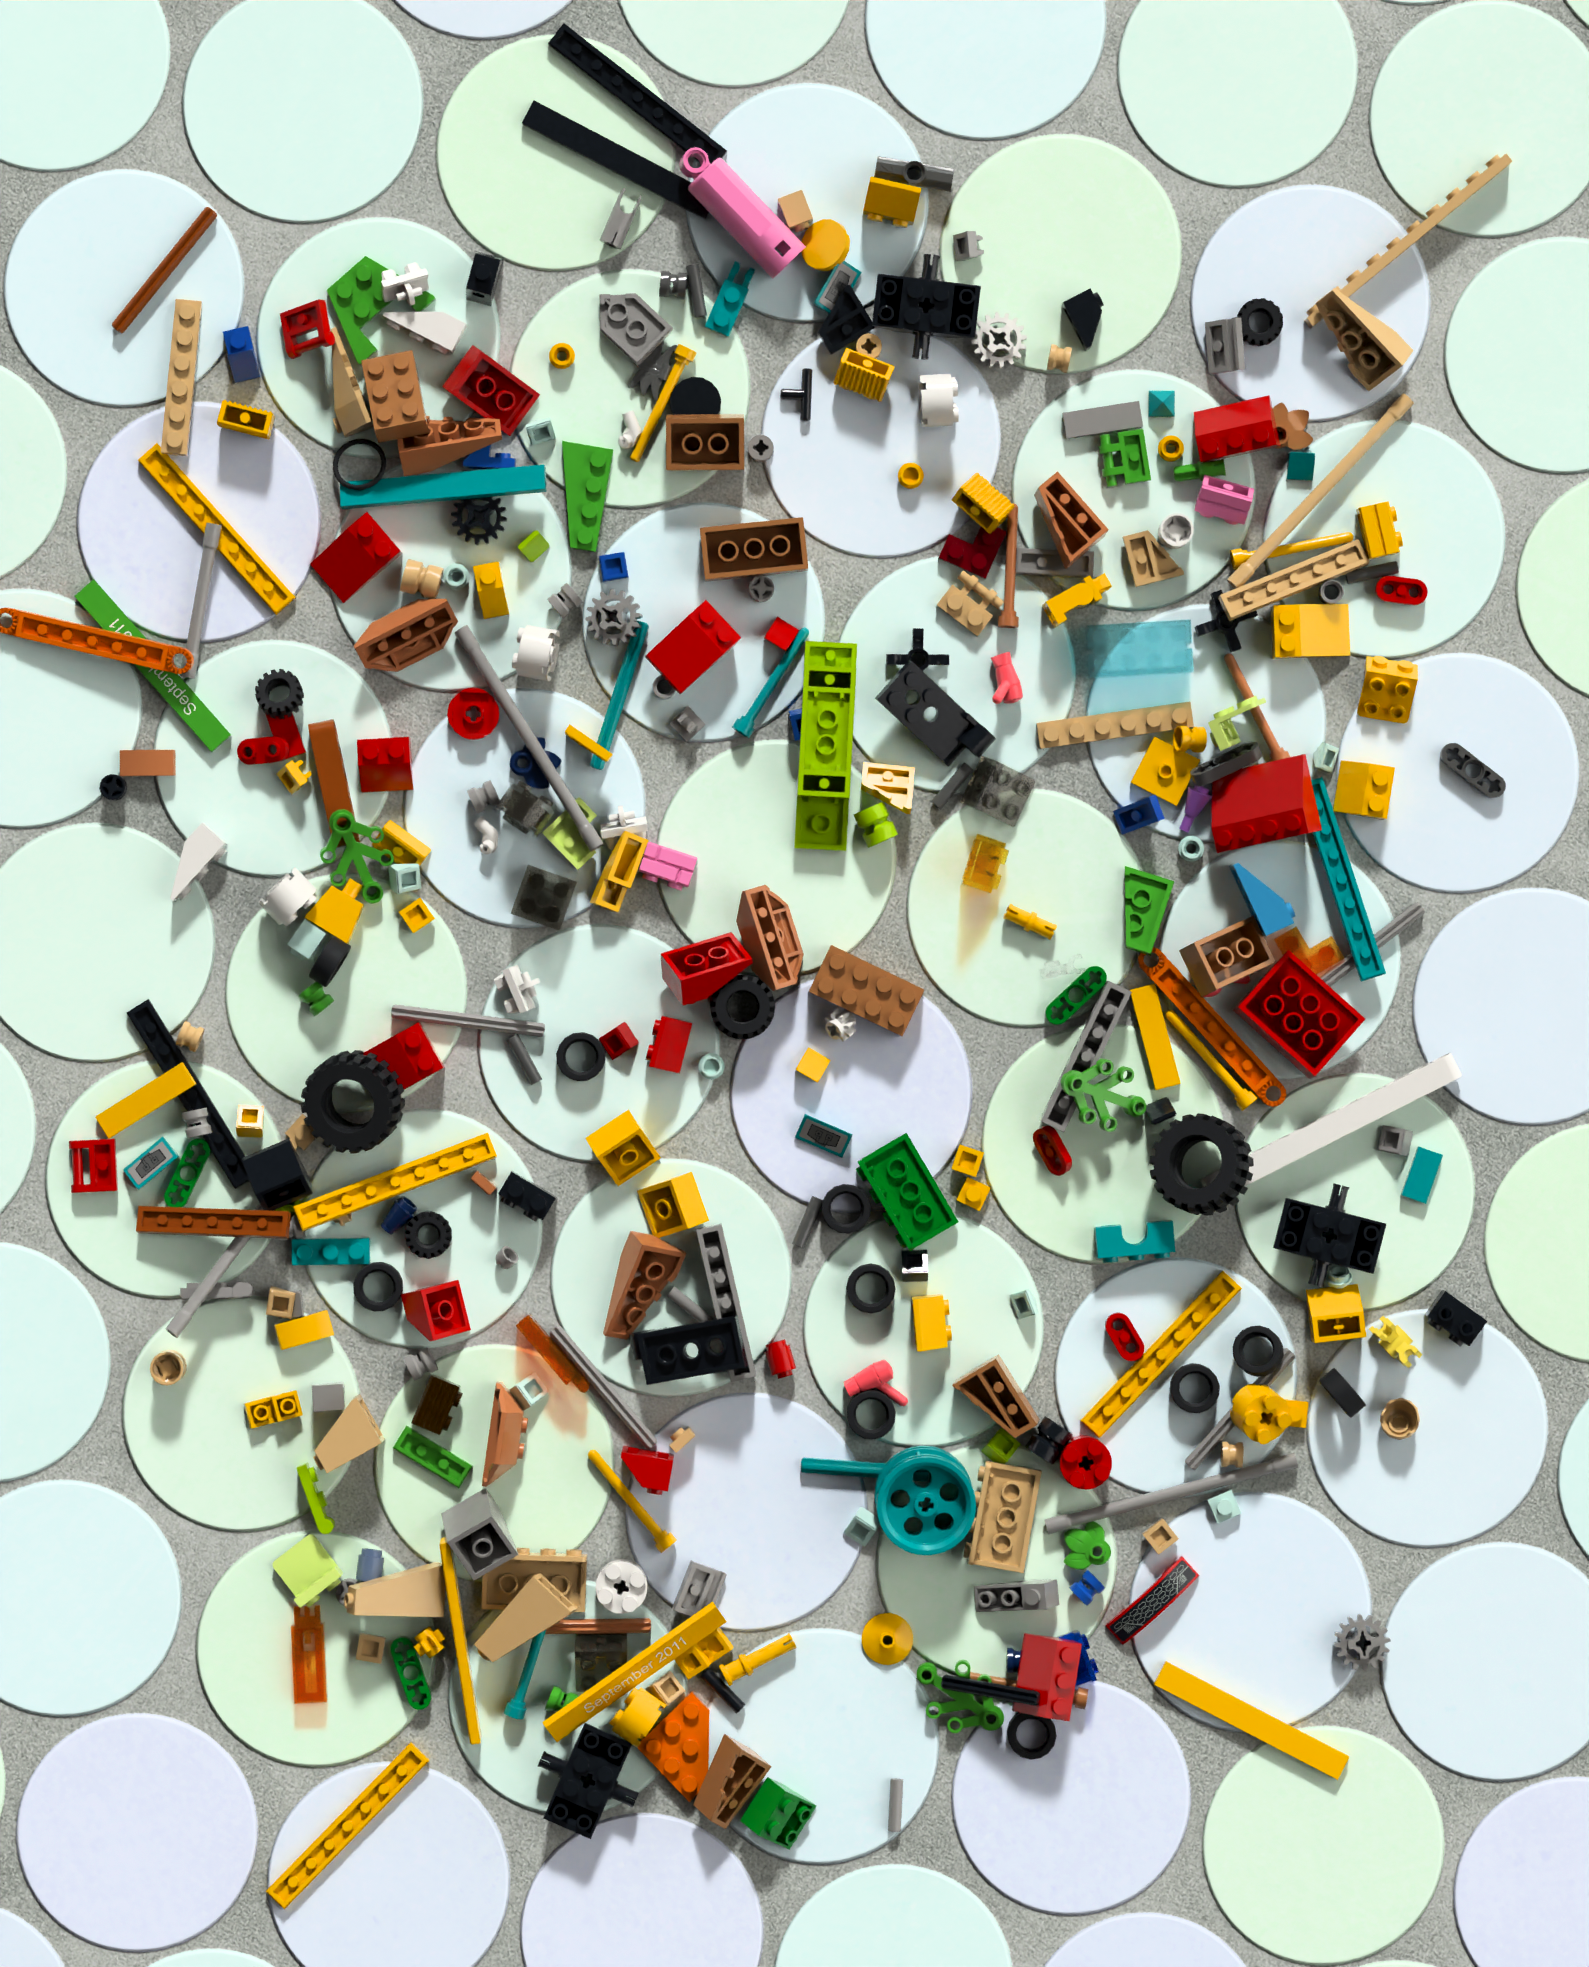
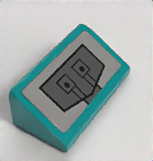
M843 261L840 265L837 264L822 287L814 305L829 313L844 288L850 285L853 289L862 272L846 261Z
M805 1114L795 1138L842 1158L853 1134Z
M162 1137L123 1169V1171L134 1186L140 1190L175 1161L179 1155L166 1139Z

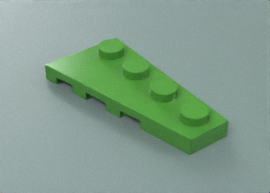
M562 441L570 548L596 552L613 449Z

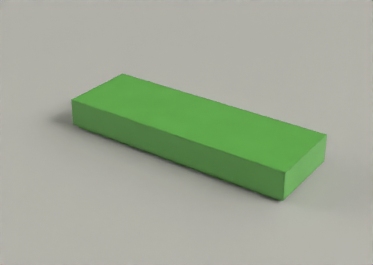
M407 1425L393 1449L457 1488H460L473 1466Z

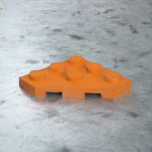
M692 1691L646 1737L640 1740L641 1744L637 1747L689 1802L698 1794L708 1772L710 1710Z

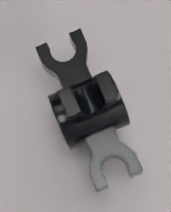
M1222 590L1210 594L1217 612L1214 620L1197 625L1194 628L1197 637L1216 630L1223 633L1230 653L1242 649L1235 631L1238 623L1254 618L1258 614L1257 611H1253L1233 619V624L1230 628H1223L1219 623V618L1226 613L1218 599L1223 594Z
M912 628V649L907 654H886V664L905 665L911 659L912 654L921 652L925 657V662L919 668L923 671L928 665H949V654H928L923 649L924 628Z

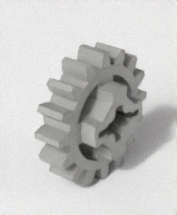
M610 589L609 596L604 592H600V600L592 599L595 604L594 608L587 607V610L592 613L591 616L585 618L586 621L592 623L588 630L590 632L596 631L594 635L596 640L603 637V644L608 645L610 640H612L614 646L619 645V640L627 644L628 635L637 636L633 631L634 628L642 627L637 623V619L643 618V615L636 613V610L641 606L638 603L632 604L635 598L631 595L625 599V591L620 590L617 595L614 589ZM611 601H620V603L617 602L615 606L607 605V603ZM607 611L616 614V617L618 618V621L621 622V624L612 621V618L610 617V614L607 613ZM599 612H601L602 620L600 623L598 622ZM628 612H630V622H629V623H627V614H628ZM616 629H620L622 631L618 634H608Z
M1360 1613L1357 1614V1620L1355 1621L1350 1616L1347 1617L1349 1624L1340 1623L1339 1625L1343 1629L1342 1632H1335L1334 1634L1340 1638L1339 1641L1333 1643L1335 1647L1341 1648L1336 1653L1337 1656H1345L1343 1663L1347 1665L1352 1662V1669L1354 1670L1357 1669L1358 1665H1361L1362 1669L1367 1671V1664H1371L1376 1668L1377 1664L1375 1661L1377 1659L1383 1662L1385 1660L1381 1655L1382 1652L1390 1651L1385 1646V1643L1391 1642V1639L1383 1636L1387 1633V1628L1379 1629L1381 1621L1377 1619L1373 1623L1372 1616L1369 1614L1365 1620H1363ZM1366 1626L1373 1628L1378 1635H1369ZM1355 1627V1632L1351 1637H1346L1348 1632ZM1361 1633L1368 1640V1643H1364L1363 1651L1356 1644V1642L1360 1641ZM1374 1647H1378L1376 1652L1369 1657L1370 1651ZM1346 1649L1357 1651L1358 1659L1352 1657Z

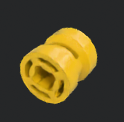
M1177 726L1175 728L1173 746L1176 751L1186 752L1188 749H1191L1192 752L1202 753L1205 750L1207 733L1204 727L1189 729L1187 726Z

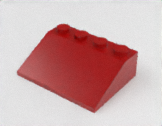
M1306 754L1241 768L1212 782L1211 828L1217 853L1322 830Z
M1290 950L1283 954L1233 1009L1238 1016L1308 1079L1315 1077L1365 1020L1360 1013Z

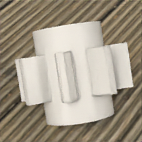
M837 1008L825 1017V1020L828 1022L825 1025V1030L832 1039L840 1038L844 1042L857 1032L854 1028L856 1018L848 1010L841 1012L840 1008Z

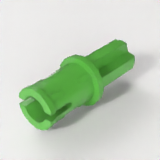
M1224 459L1203 463L1199 460L1197 464L1176 466L1173 470L1174 478L1177 482L1194 479L1202 481L1204 475L1211 477L1226 476Z

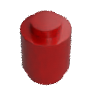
M786 1340L765 1345L767 1349L765 1355L771 1375L777 1374L778 1379L793 1375L792 1370L796 1369L790 1345L786 1344Z

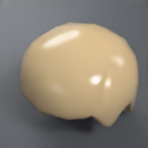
M1403 1398L1389 1401L1380 1415L1382 1430L1390 1438L1397 1440L1411 1437L1416 1432L1420 1422L1418 1408L1410 1400Z

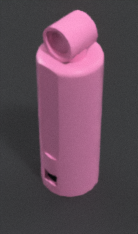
M697 147L690 148L682 156L679 163L681 172L686 177L694 179L688 186L689 192L772 279L806 247L722 158H717L710 163L706 152ZM688 158H697L700 162V167L692 168L688 164ZM775 248H777L784 256L782 257V256L775 250Z

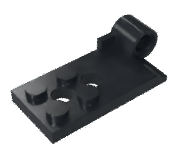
M911 660L901 668L875 697L882 706L948 767L965 748L979 758L996 740L984 726L960 707ZM916 690L918 694L917 700L914 703L908 704L905 700L907 692ZM934 707L936 710L935 717L929 721L925 720V709Z
M738 1315L629 1334L634 1360L642 1359L647 1385L748 1366ZM713 1339H719L722 1342L723 1349L720 1353H716L711 1349V1341ZM689 1343L697 1346L698 1354L696 1357H691L687 1354L686 1347Z

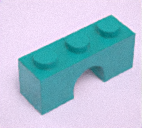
M1173 1221L1145 1222V1237L1136 1244H1130L1124 1240L1120 1224L1094 1226L1096 1257L1098 1259L1103 1258V1263L1118 1262V1257L1128 1256L1129 1261L1143 1260L1146 1254H1154V1258L1170 1257V1252H1176Z

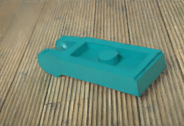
M737 261L734 262L728 278L725 279L705 324L706 328L726 337H729L749 292V284L755 273V269L750 267L745 274L742 286L734 283V278L738 274L741 264Z

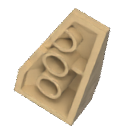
M1335 288L1315 303L1328 329L1334 332L1339 342L1337 346L1340 352H1344L1349 361L1347 366L1351 373L1368 391L1402 367L1414 351L1396 331Z
M334 327L331 329L335 337V343L332 345L334 408L337 417L333 419L338 433L343 432L345 437H349L370 429L374 425L339 332Z

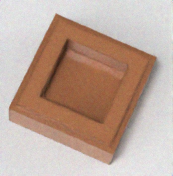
M476 1171L471 1177V1180L488 1195H491L497 1188L479 1171Z

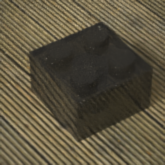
M527 865L511 914L561 931L578 882Z

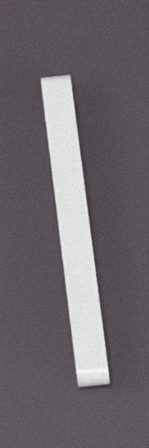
M1452 1053L1445 1054L1249 1153V1156L1254 1161V1166L1249 1167V1172L1253 1173L1252 1180H1247L1244 1186L1462 1077L1463 1075ZM1220 1168L1199 1179L1203 1187L1214 1181Z

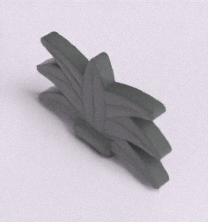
M664 341L637 366L640 369L630 384V388H634L640 382V390L643 397H645L651 385L655 401L658 400L661 384L663 381H667L672 370V366L669 363L671 356L677 348V345H673L662 354Z

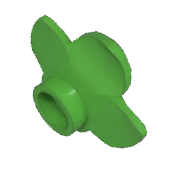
M1092 1521L1086 1524L1085 1530L1071 1529L1064 1532L1065 1542L1069 1549L1072 1550L1064 1560L1067 1566L1083 1570L1091 1564L1103 1565L1110 1559L1111 1548L1105 1541L1103 1528L1098 1523ZM1097 1547L1102 1548L1100 1556H1094L1093 1554L1094 1549Z

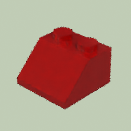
M410 737L357 740L358 767L362 793L414 790Z

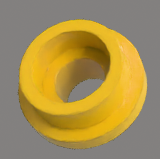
M558 343L551 348L549 359L554 367L566 369L573 364L575 353L570 345ZM565 352L567 354L566 360H558V353Z
M1166 436L1159 442L1158 453L1165 461L1173 462L1182 456L1184 445L1178 437ZM1168 444L1175 446L1174 453L1170 454L1166 451Z

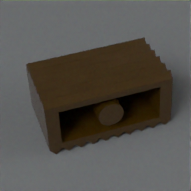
M432 1374L411 1423L438 1435L441 1434L442 1430L448 1431L453 1419L452 1416H449L452 1406L458 1407L463 1393L459 1392L461 1386Z

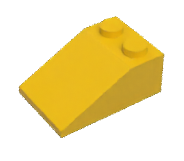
M1348 604L1273 605L1270 607L1272 659L1350 656Z

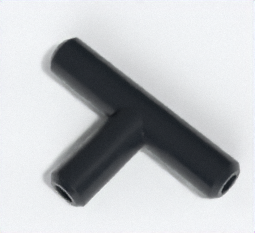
M804 368L802 370L801 389H781V399L801 400L800 419L802 421L811 420L812 369Z

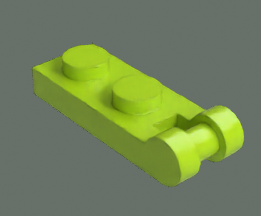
M307 1462L299 1465L296 1469L318 1530L322 1534H329L335 1527V1521L326 1514L324 1508L328 1506L323 1491L318 1492L315 1483L319 1481L317 1472L314 1467L310 1468Z

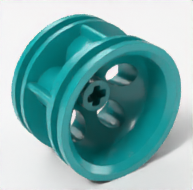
M932 1446L911 1447L894 1455L884 1465L881 1473L878 1475L874 1492L878 1519L886 1536L899 1548L917 1555H935L955 1547L968 1534L976 1513L975 1494L965 1467L949 1452ZM918 1469H926L931 1473V1480L926 1486H918L913 1481V1474ZM946 1483H953L958 1487L956 1496L949 1500L943 1499L940 1496V1488ZM896 1490L906 1491L910 1497L909 1502L904 1506L893 1504L890 1500L892 1493ZM928 1497L932 1504H927L926 1508H923L919 1501L923 1502ZM940 1513H948L953 1518L951 1524L945 1528H939L934 1524L935 1517ZM910 1517H917L922 1521L923 1525L919 1531L909 1532L904 1528L905 1521Z

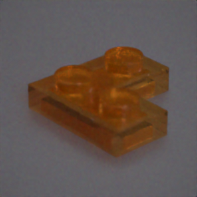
M1297 926L1273 939L1282 956L1287 950H1290L1316 975L1344 959L1332 936L1309 948Z

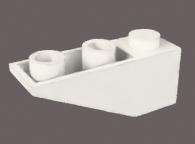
M384 312L382 315L387 320V326L397 331H400L401 328L409 331V337L423 343L425 339L433 343L432 348L446 355L447 351L452 354L454 353L467 328L466 323L445 312Z
M203 822L184 842L170 896L172 901H176L178 898L182 901L191 892L192 889L189 886L195 879L198 881L202 880L209 872L207 866L213 860L218 862L227 852L224 849L227 843Z

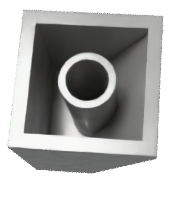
M486 1488L441 1513L447 1543L473 1580L478 1579L518 1555L499 1506Z

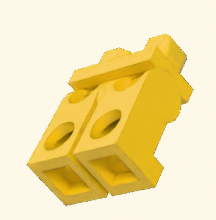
M1105 573L1095 579H1092L1089 575L1079 584L1046 601L1042 607L1053 627L1056 628L1067 620L1066 613L1073 609L1085 608L1089 603L1094 605L1103 598L1101 594L1108 591L1112 585Z

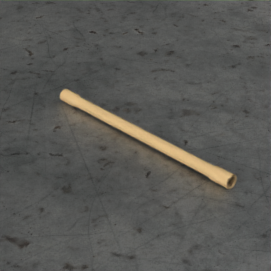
M1402 393L1387 409L1382 418L1245 563H1242L1227 579L1233 588H1239L1249 580L1255 570L1380 437L1411 408L1414 402L1406 394Z

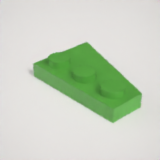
M1125 866L1126 948L1151 956L1174 881Z

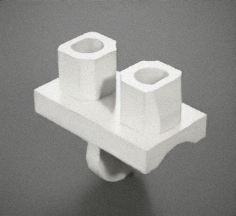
M414 262L404 267V275L397 276L392 269L383 271L381 273V285L384 302L406 299L409 306L414 305V297L422 295L423 291L429 290L426 268L421 269Z
M623 805L618 806L617 814L609 815L610 823L600 824L602 839L605 838L609 850L614 849L624 831L645 839L646 831H648L646 816L635 818L634 811L624 812Z
M515 965L503 970V974L494 979L499 991L510 988L513 998L504 1001L508 1014L516 1012L521 1014L536 1008L532 997L537 996L534 985L540 983L539 978L531 981L528 971L522 974L519 966Z

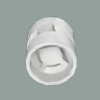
M1182 513L1168 515L1158 528L1160 542L1169 549L1184 547L1194 534L1192 521Z

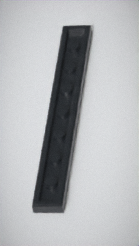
M565 23L548 42L550 47L686 152L690 148L695 147L701 148L708 155L710 163L717 158H723L727 153L725 148Z
M533 100L522 121V125L706 220L709 212L688 190V186L692 182Z
M150 999L128 1011L127 1015L163 1073H166L182 1062L184 1063L196 1085L178 1095L187 1112L207 1108L208 1116L206 1119L207 1123L211 1125L212 1133L202 1135L204 1140L209 1144L212 1153L235 1189L248 1182L249 1178L241 1159L246 1157L179 1046L176 1045L174 1038Z

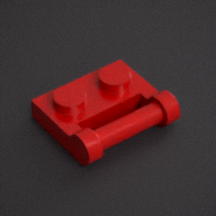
M318 299L280 313L286 352L291 359L300 357L304 352L321 346L329 347L335 343L334 334L330 331L325 300ZM318 330V337L299 344L297 343V337Z
M116 1139L69 1141V1149H72L73 1166L71 1193L117 1191ZM82 1148H89L91 1184H84Z

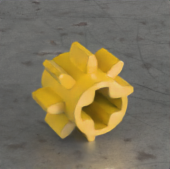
M428 1626L414 1637L417 1641L414 1649L420 1657L426 1653L430 1659L445 1647L441 1641L446 1637L439 1628L433 1631Z

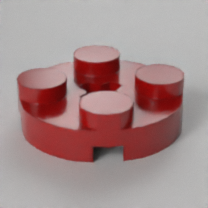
M467 688L456 694L451 700L447 716L451 727L457 734L469 740H478L490 735L499 722L500 711L494 697L480 688ZM473 706L476 707L477 711L481 712V716L477 717L476 721H471V717L466 716V712L471 711Z

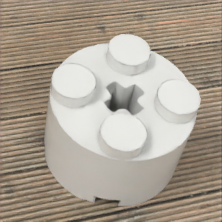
M951 374L919 375L921 382L919 383V409L922 412V419H920L921 427L953 426V422H959L958 407L956 403H953V397L958 396V385L955 377H951Z
M532 625L519 628L517 634V643H520L518 653H514L512 659V668L516 669L518 676L544 681L551 680L548 673H554L559 644L555 643V637H560L559 630Z
M296 867L291 871L294 875L290 876L287 873L267 892L266 901L261 898L258 902L279 925L284 924L286 927L298 917V909L302 906L306 909L317 899L315 894L317 889Z
M617 1559L609 1562L600 1570L595 1586L596 1595L602 1606L613 1613L625 1614L633 1612L645 1600L648 1581L645 1572L636 1562L629 1559ZM621 1580L626 1581L625 1586L629 1587V1589L619 1592L618 1587L614 1584H619Z

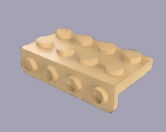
M986 1460L984 1466H979L977 1481L981 1482L980 1492L975 1491L974 1493L977 1509L974 1522L969 1530L972 1533L971 1543L966 1542L963 1558H968L967 1563L969 1565L975 1564L1024 1573L1041 1470Z
M516 1548L518 1551L517 1556L482 1576L481 1609L504 1610L533 1576L541 1573L578 1608L575 1612H585L587 1554H582V1550L567 1549L566 1554L556 1553V1549L550 1548L540 1549V1553H530V1548Z

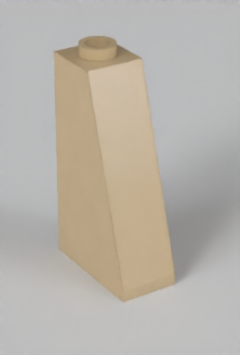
M433 1562L348 1586V1593H345L344 1606L347 1609V1613L359 1616L444 1617L446 1585L442 1563Z
M539 1573L528 1581L474 1645L478 1648V1653L487 1661L491 1660L494 1662L571 1615L578 1608Z

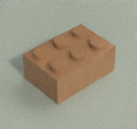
M413 351L361 360L374 431L378 443L429 433Z
M744 414L666 415V470H744Z
M1254 915L1179 950L1201 997L1276 962Z

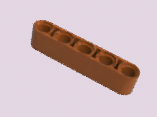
M331 719L308 724L328 825L331 814L339 809L350 811L355 819L335 721ZM339 818L337 824L340 826L345 825L347 820ZM352 832L355 840L360 842L359 834ZM343 836L337 848L346 846Z

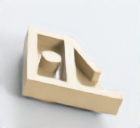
M1148 530L1122 537L1135 587L1184 575L1181 567L1174 562L1168 552L1161 547Z

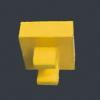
M293 760L290 761L276 774L291 795L298 791L312 775L311 771L302 774L299 769L304 763L302 760L296 763Z

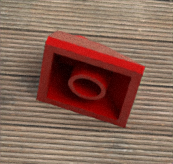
M459 1280L401 1294L407 1320L429 1341H435L471 1330Z

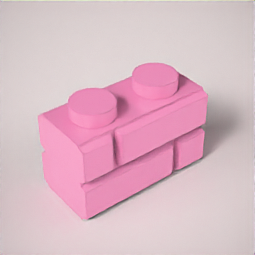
M1204 475L1194 511L1207 518L1215 516L1224 519L1225 522L1232 525L1238 523L1244 525L1252 503L1254 488Z
M648 842L639 872L644 873L642 877L644 879L657 883L658 878L668 881V887L682 891L683 886L689 887L698 858Z

